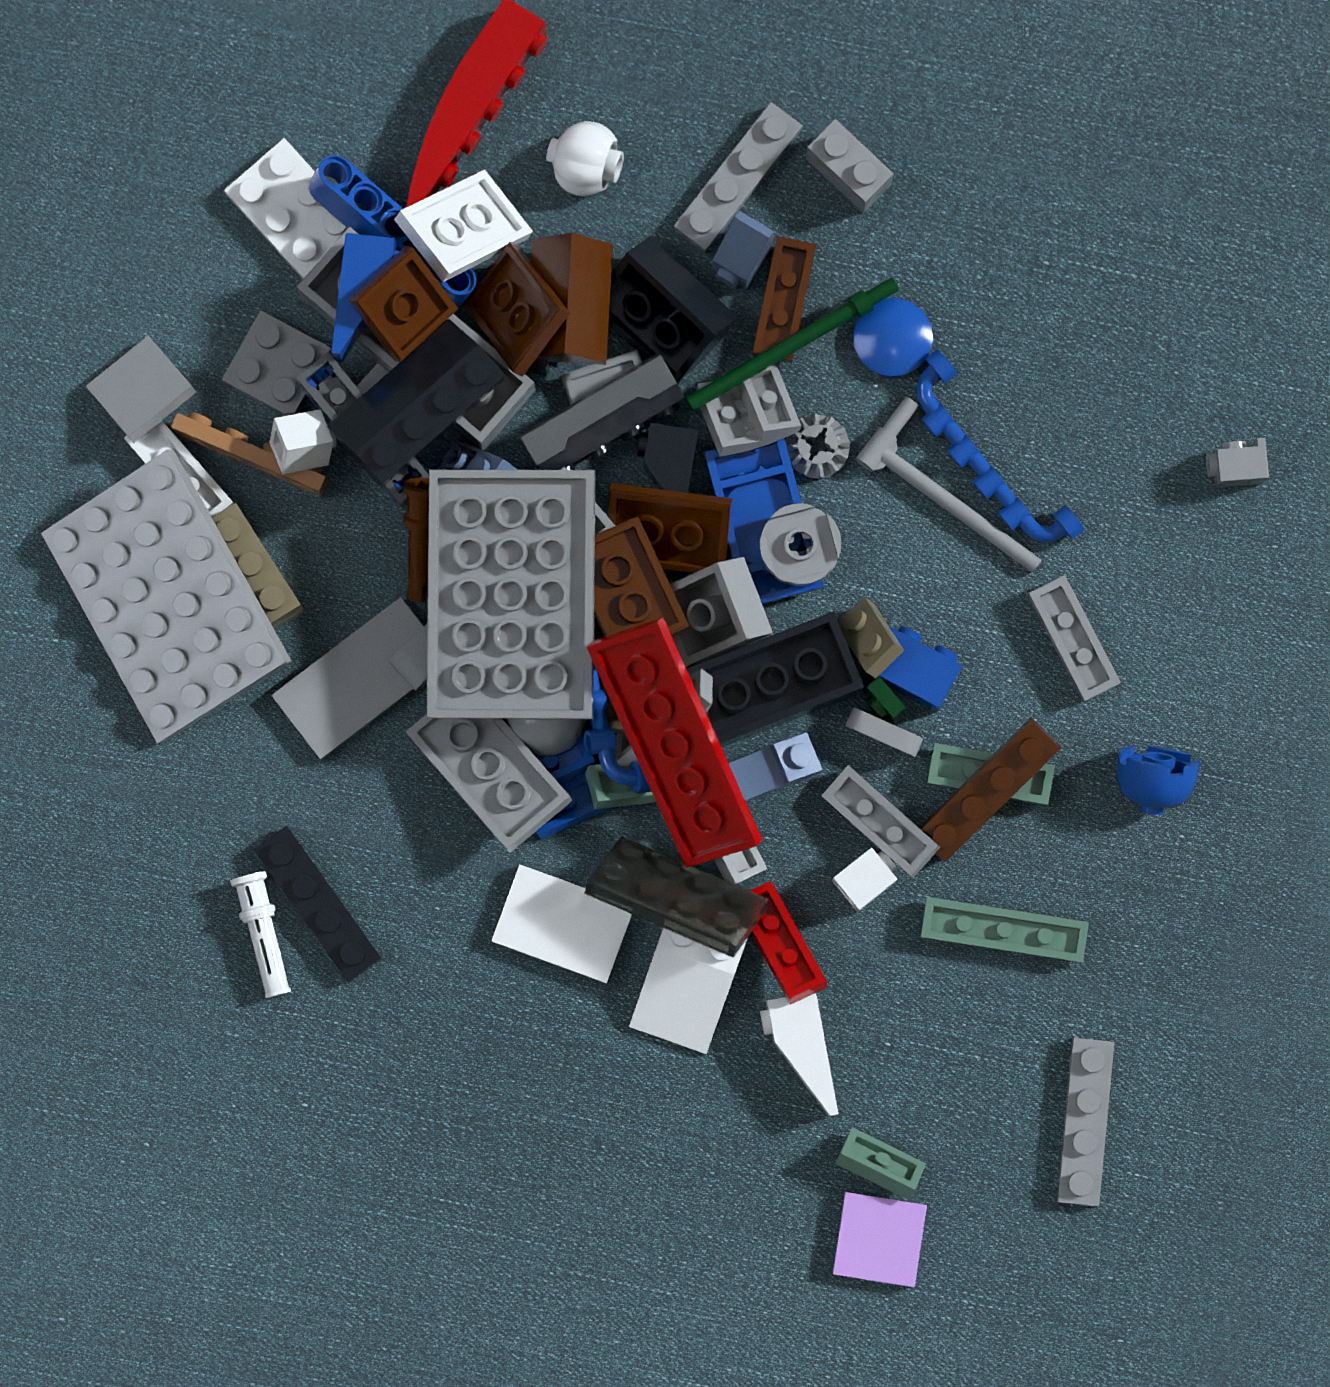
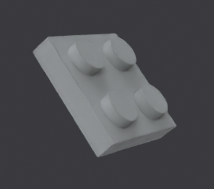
M260 310L224 374L222 382L282 415L285 413H298L307 396L296 384V377L326 352L331 354L332 349Z

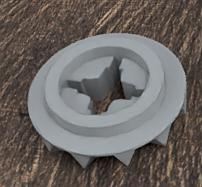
M814 413L800 418V431L786 437L785 442L792 467L800 474L810 478H825L835 474L843 467L849 455L850 441L845 427L840 425L832 416ZM822 431H825L824 445L834 453L820 451L817 456H814L812 461L809 460L811 446L802 437L807 440H815L818 435H821Z

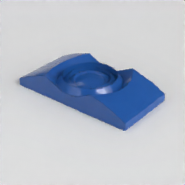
M783 438L749 451L719 457L717 449L704 452L714 496L732 498L728 541L731 559L744 557L761 603L765 604L824 588L823 580L809 586H793L779 582L766 569L760 555V537L770 517L780 508L790 504L802 503L785 439ZM797 534L794 536V543L789 545V549L797 551L799 556L806 555V549L812 546L811 540H803L802 535Z

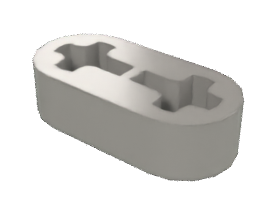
M854 707L845 724L848 728L913 757H916L924 740L922 737Z

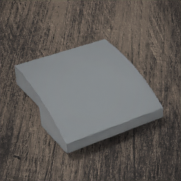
M776 364L700 408L719 457L771 444L800 431L801 428L800 421ZM711 382L698 383L695 392Z

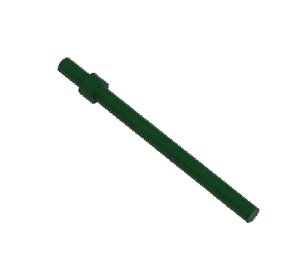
M890 277L866 292L860 290L848 297V303L685 397L688 407L694 412L852 318L857 317L860 319L874 311V305L899 291L896 282Z

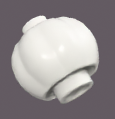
M585 121L568 127L559 139L552 138L547 150L546 160L553 163L555 178L565 191L584 197L605 190L608 182H617L623 165L624 153L617 150V139L607 127L596 122Z

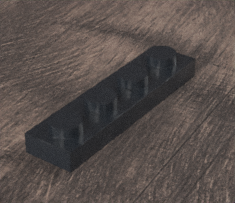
M287 826L253 849L348 983L382 960Z

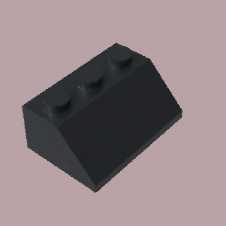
M652 236L629 250L611 274L609 325L635 350H638L646 360L655 354L661 355L677 382L676 385L680 384L715 348L738 319L726 305Z

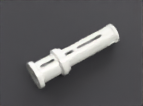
M266 871L232 879L230 882L231 886L237 889L242 909L239 917L243 924H248L265 990V998L291 992V988H289L271 918L275 916L274 912L276 909L274 905L269 903L264 883L267 875Z

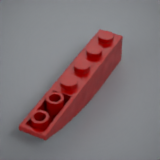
M502 0L461 60L446 87L422 144L413 173L406 208L438 193L442 186L448 188L459 172V168L456 167L457 163L464 153L470 156L476 149L482 137L478 134L486 121L492 123L497 118L504 105L500 100L510 88L514 91L521 83L526 73L523 67L530 56L537 58L548 41V37L545 36L547 33L546 22L516 2Z

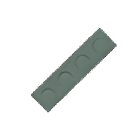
M926 897L920 938L1083 963L1089 922Z

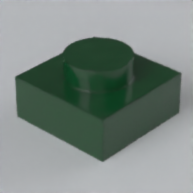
M880 677L866 687L865 692L869 698L865 702L879 719L886 716L892 722L904 712L906 708Z

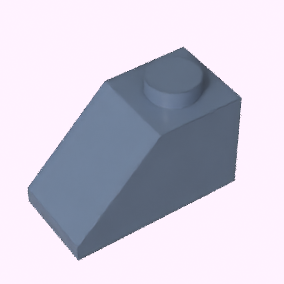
M738 211L713 258L712 269L717 272L715 277L731 288H736L739 285L747 289L771 251L773 231Z

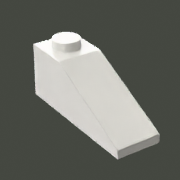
M816 993L791 1005L786 997L767 1000V1010L760 1011L764 1035L772 1034L775 1046L828 1116L838 1115Z

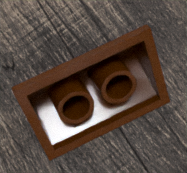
M572 232L532 239V264L570 312L535 361L606 365L613 256L612 243Z

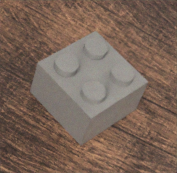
M744 557L717 562L670 584L689 624V629L672 636L685 667L713 659L773 633Z

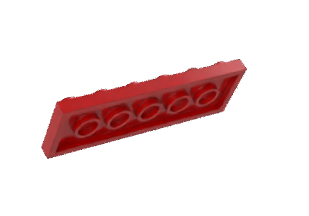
M662 617L592 641L587 646V650L685 867L695 866L758 846L762 841V837L664 618Z

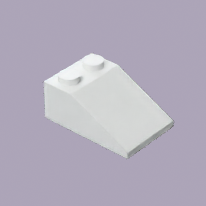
M670 908L629 1027L707 1054L748 936Z

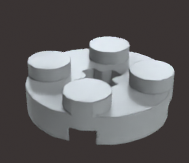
M797 503L780 508L770 517L762 531L759 547L766 569L774 575L776 580L793 586H809L820 582L833 571L841 552L842 543L837 524L827 513L825 514L812 505ZM797 534H801L803 540H811L812 546L806 549V555L799 556L797 551L789 549V545L794 543V536Z

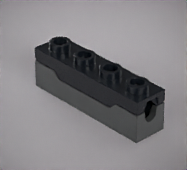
M655 354L519 434L518 437L538 470H561L563 467L567 470H575L574 462L584 456H587L589 461L601 456L610 450L607 443L620 435L624 440L635 436L645 429L642 422L652 416L657 415L660 420L680 408L677 402L685 398L679 386L676 385L677 382L662 356Z

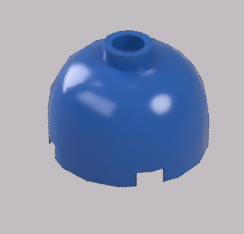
M1127 746L1119 750L1116 767L1119 788L1131 802L1140 805L1139 810L1141 812L1162 815L1164 814V808L1177 807L1186 802L1192 794L1198 778L1200 760L1196 759L1191 762V755L1188 753L1156 746H1148L1147 752L1143 754L1135 753L1136 746Z

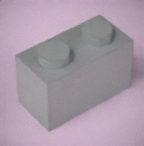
M836 119L807 147L806 160L862 213L891 186L894 173Z

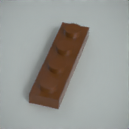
M1030 717L919 827L940 846L936 854L944 862L1061 749L1060 744L1034 719Z

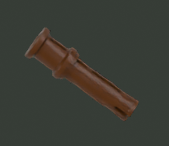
M413 478L405 481L403 484L404 493L407 494V512L403 515V524L409 530L408 590L406 597L414 602H422V594H424V600L428 601L429 478Z

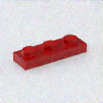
M772 881L734 897L736 908L790 1005L827 988V981Z

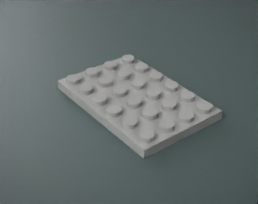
M174 449L165 450L41 533L157 744L166 742L291 662L288 653Z
M429 470L427 718L593 719L594 663L587 650V646L594 641V470Z

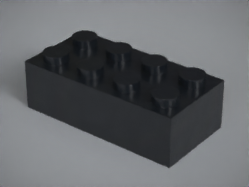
M834 611L687 668L689 676H692L701 668L713 677V701L706 714L721 748L862 693L864 688Z

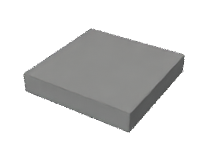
M149 335L86 385L92 395L133 443L196 393L192 385Z

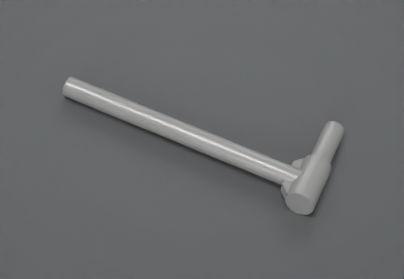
M905 397L886 424L877 429L857 456L856 461L871 472L883 470L885 466L1033 573L1042 561L1039 557L896 454L898 450L896 436L918 408V404L915 401Z

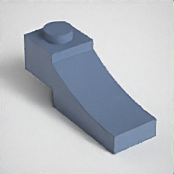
M807 732L775 743L765 749L729 763L745 802L807 779L823 770Z

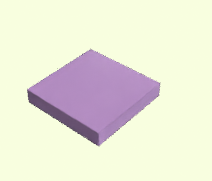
M845 1192L832 1274L915 1287L927 1205Z

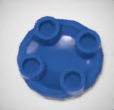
M900 298L885 299L873 306L874 311L857 319L853 331L854 349L861 362L882 377L892 379L897 376H904L918 369L929 356L933 343L932 326L925 313L914 303Z

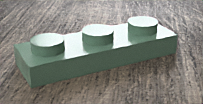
M934 743L926 784L958 790L993 753ZM1046 763L1009 800L1047 807L1055 765Z

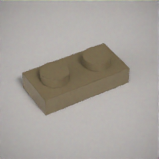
M863 597L838 622L845 640L865 672L875 679L904 651L875 604L866 597Z

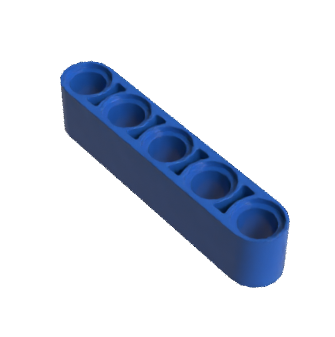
M331 155L322 159L309 182L311 196L345 227H351L358 234L395 238L397 251H401L405 246H410L414 248L419 256H422L394 220L398 213L403 210L401 206L345 158ZM324 176L332 177L338 184L328 182ZM355 203L363 204L368 211L361 210ZM386 229L396 232L399 238L389 235ZM425 264L458 309L462 307L476 285L474 271L470 268L442 282L431 266ZM447 282L457 285L460 291L450 288Z

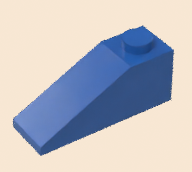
M345 233L331 351L335 361L343 362L367 326L348 299L400 252L397 251L395 238Z

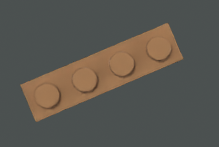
M177 412L171 425V429L176 435L323 497L329 484L326 476L321 474L323 468L317 467L282 474L271 445L264 443L261 449L247 443L249 437L235 429L227 427L224 433L210 427L212 421L198 413L190 412L187 417Z

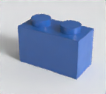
M900 626L899 630L890 627L904 651L878 677L888 687L938 712L963 666L956 662L958 656L942 646L936 645L935 649H932L920 643L922 637L909 628ZM866 672V675H868L869 677L875 679L874 677H872L870 674H868V673Z

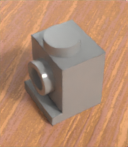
M1257 438L1251 445L1252 447H1247L1246 441L1223 443L1222 449H1217L1215 453H1207L1208 477H1214L1215 488L1264 484L1269 478L1265 438Z

